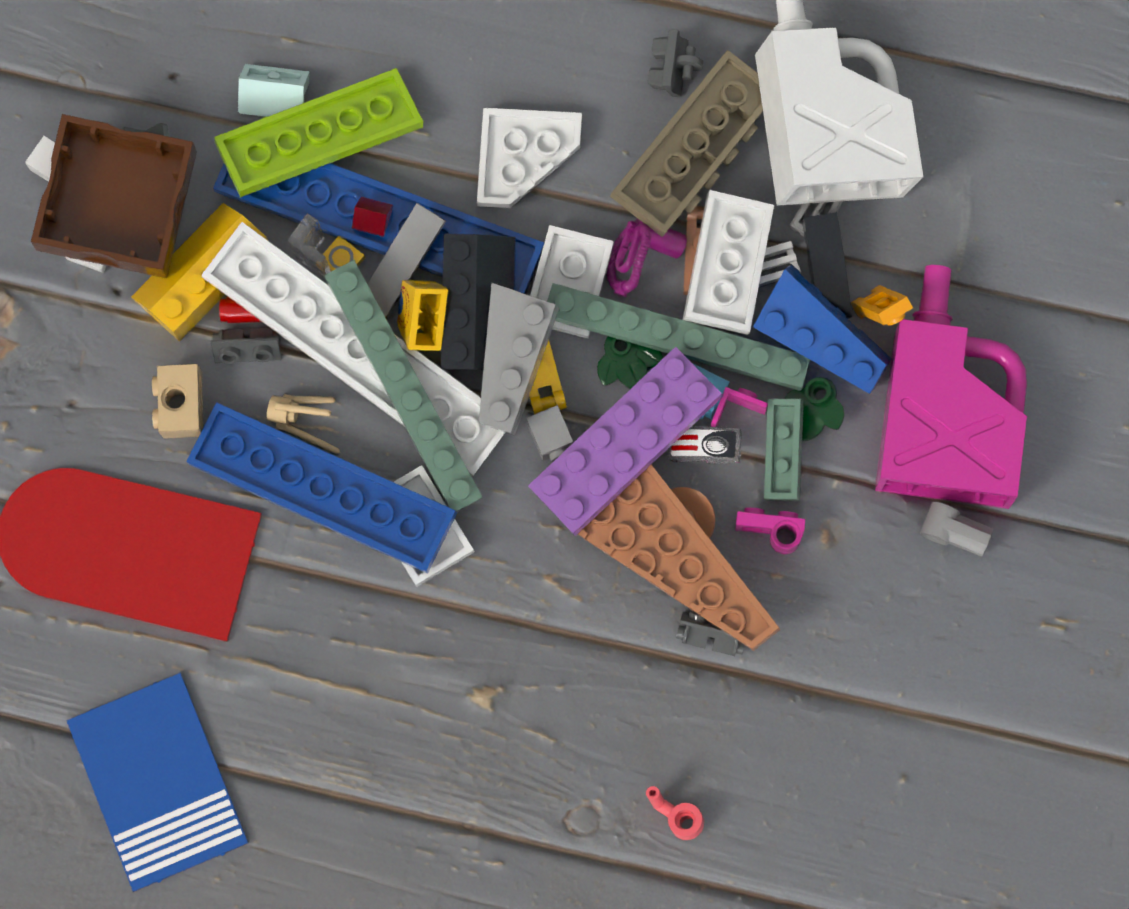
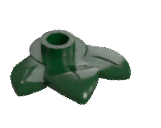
M608 336L604 344L605 354L597 366L598 377L603 386H608L619 379L624 386L631 389L647 374V368L655 367L663 359L660 351L624 341L627 344V348L624 351H618L615 348V344L623 340Z
M813 378L801 391L793 389L784 397V399H802L804 401L802 441L814 439L823 431L825 426L833 430H839L843 423L844 408L836 399L837 390L835 385L828 378ZM818 391H826V395L824 398H815V395Z

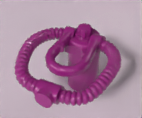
M638 218L635 221H629L614 242L606 272L607 281L614 290V294L627 297V294L638 286L648 248L677 259L684 252L687 236L670 228L661 237ZM629 249L630 251L625 263L623 264L625 254ZM634 265L629 280L617 279L616 269L621 273H626Z

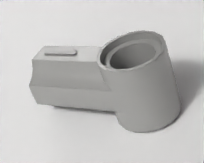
M932 502L920 535L935 543L948 545L949 543L982 557L991 538L993 528L961 516L958 510L949 505Z

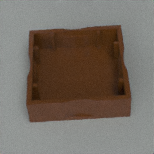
M62 114L51 157L50 179L41 198L31 238L32 245L36 251L167 278L197 151L194 143L150 132L125 131L108 123Z

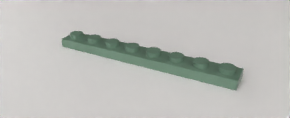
M355 260L324 275L327 284L447 506L457 512L482 498L480 491Z
M552 283L547 302L558 306L559 311L555 320L557 322L665 353H669L677 347L687 359L798 391L802 390L810 359L799 353Z

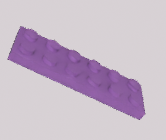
M675 347L534 479L528 487L576 536L709 411L723 395Z

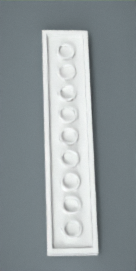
M241 222L202 273V278L404 426L330 287ZM396 336L465 466L473 477L505 432L479 423L481 398L417 350H408L405 342Z

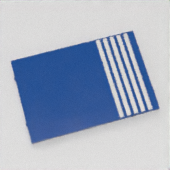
M181 673L162 681L154 682L150 686L66 720L133 892L154 883H160L163 879L220 855L223 856L227 852L249 843Z

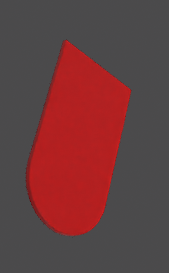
M58 468L44 471L29 478L7 500L0 515V556L10 575L21 586L38 596L228 642L251 553L255 546L254 542L262 513L80 469Z

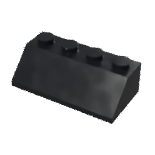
M444 234L443 286L448 289L441 346V369L484 370L491 284L494 283L514 290L516 237Z

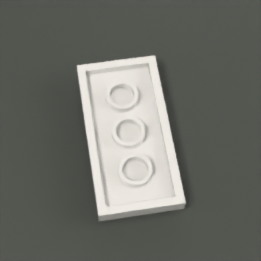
M709 190L683 320L746 335L750 333L774 205Z

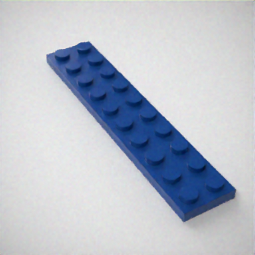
M331 163L243 197L239 196L225 164H223L213 187L216 193L328 235L341 237L347 242L382 255L387 253L416 203H419L446 220V223L418 268L443 277L444 234L516 237L514 290L524 294L527 292L544 246V242ZM361 197L393 205L384 237L352 229L354 208Z

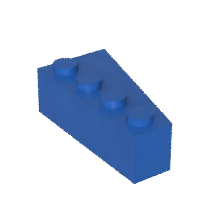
M792 264L784 269L753 326L755 329L869 394L876 388L891 361V358L874 341L849 321L846 315L838 307L836 308L822 295V292L816 286L810 284Z

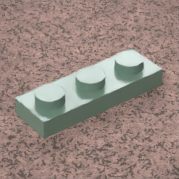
M768 399L764 499L767 501H800L804 402L802 399Z

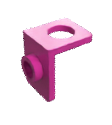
M725 387L723 397L712 419L711 429L716 430L727 401L763 415L767 411L768 403L756 399L757 395L747 389L739 388L738 391Z

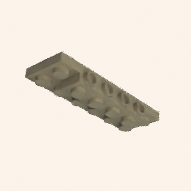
M727 50L612 191L610 197L644 224H647L661 237L666 234L684 211L691 214L702 199L697 195L703 187L707 190L711 189L721 176L716 170L722 163L728 167L740 152L735 148L741 139L747 143L759 128L754 124L763 112L758 73Z

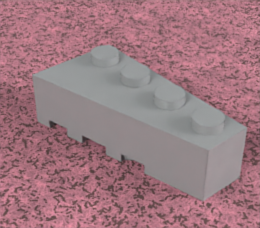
M494 283L491 284L479 423L514 436L516 435L559 311L556 304Z

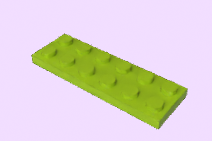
M397 68L215 136L214 141L239 196L243 197L423 128V120Z

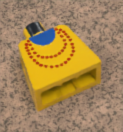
M403 280L401 283L397 324L408 350L441 351L448 289L435 281ZM418 329H421V330H423L424 332H423V333H417V330H418Z

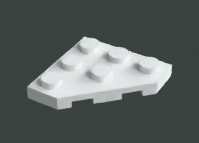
M483 108L477 206L511 208L578 151L581 142L582 113Z

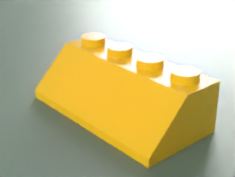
M224 203L173 253L167 278L152 275L131 296L135 302L179 342L225 295L202 278L201 275L241 222L268 241L267 237L247 218Z

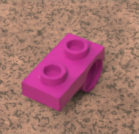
M751 507L744 508V512H737L735 531L770 534V544L780 554H791L798 548L804 534L805 519L798 518L797 513L780 511L778 516L764 514L765 510ZM782 529H788L795 535V541L791 544H783L777 539V532Z

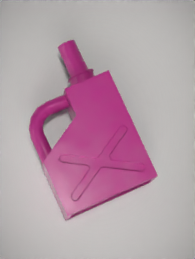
M927 265L924 271L919 311H915L912 314L913 321L901 320L894 334L875 491L1009 509L1018 497L1027 421V416L1024 414L1027 388L1026 368L1019 355L1008 345L991 339L967 336L968 328L950 326L953 319L952 316L947 314L952 270L942 265ZM965 356L989 359L1003 367L1007 379L1005 399L963 368Z

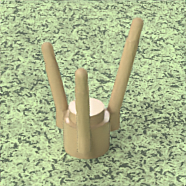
M284 394L283 397L271 396L267 409V420L275 422L277 430L289 432L334 454L340 453L337 447L289 425L290 422L295 423L297 421L299 413L330 416V410L300 406L299 404L334 403V397L292 396Z

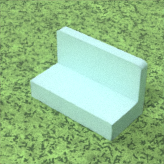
M245 64L239 76L238 112L240 114L268 117L303 104L304 95L309 85L310 72Z

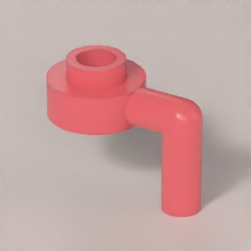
M651 786L646 790V796L654 809L668 817L669 827L677 838L692 840L700 835L704 828V818L695 805L681 803L674 806L663 798L657 787ZM691 819L693 820V825L688 829L682 828L683 821Z

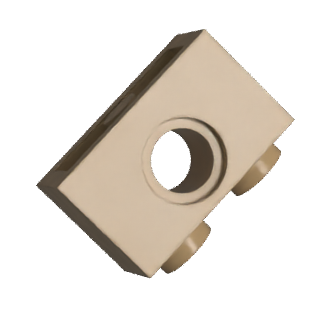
M198 364L157 366V376L152 377L153 396H158V409H153L152 412L154 429H158L163 438L199 437L203 429V390L200 367ZM175 395L185 396V402L181 407H169L172 397Z

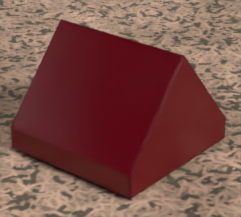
M361 197L354 208L352 229L384 237L393 205Z

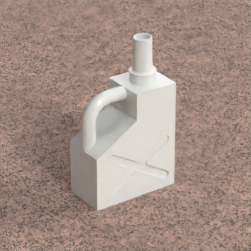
M776 0L778 24L755 54L776 204L793 205L904 197L923 178V170L912 100L899 94L897 75L891 58L882 47L870 40L838 38L836 28L812 29L813 23L807 20L805 16L803 0ZM841 58H861L869 62L876 73L877 83L842 66Z

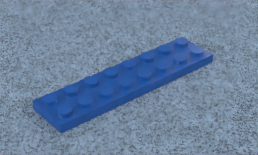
M217 402L186 461L189 465L427 574L457 515L456 510Z

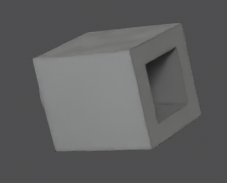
M558 405L527 418V425L543 461L550 459L551 462H554L573 444L572 437Z

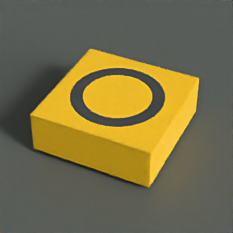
M337 237L318 259V262L328 271L332 272L353 260L359 266L364 261L365 255L345 239Z

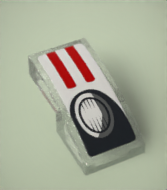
M692 426L668 448V460L672 462L705 461L708 464L740 463L742 430L726 427Z

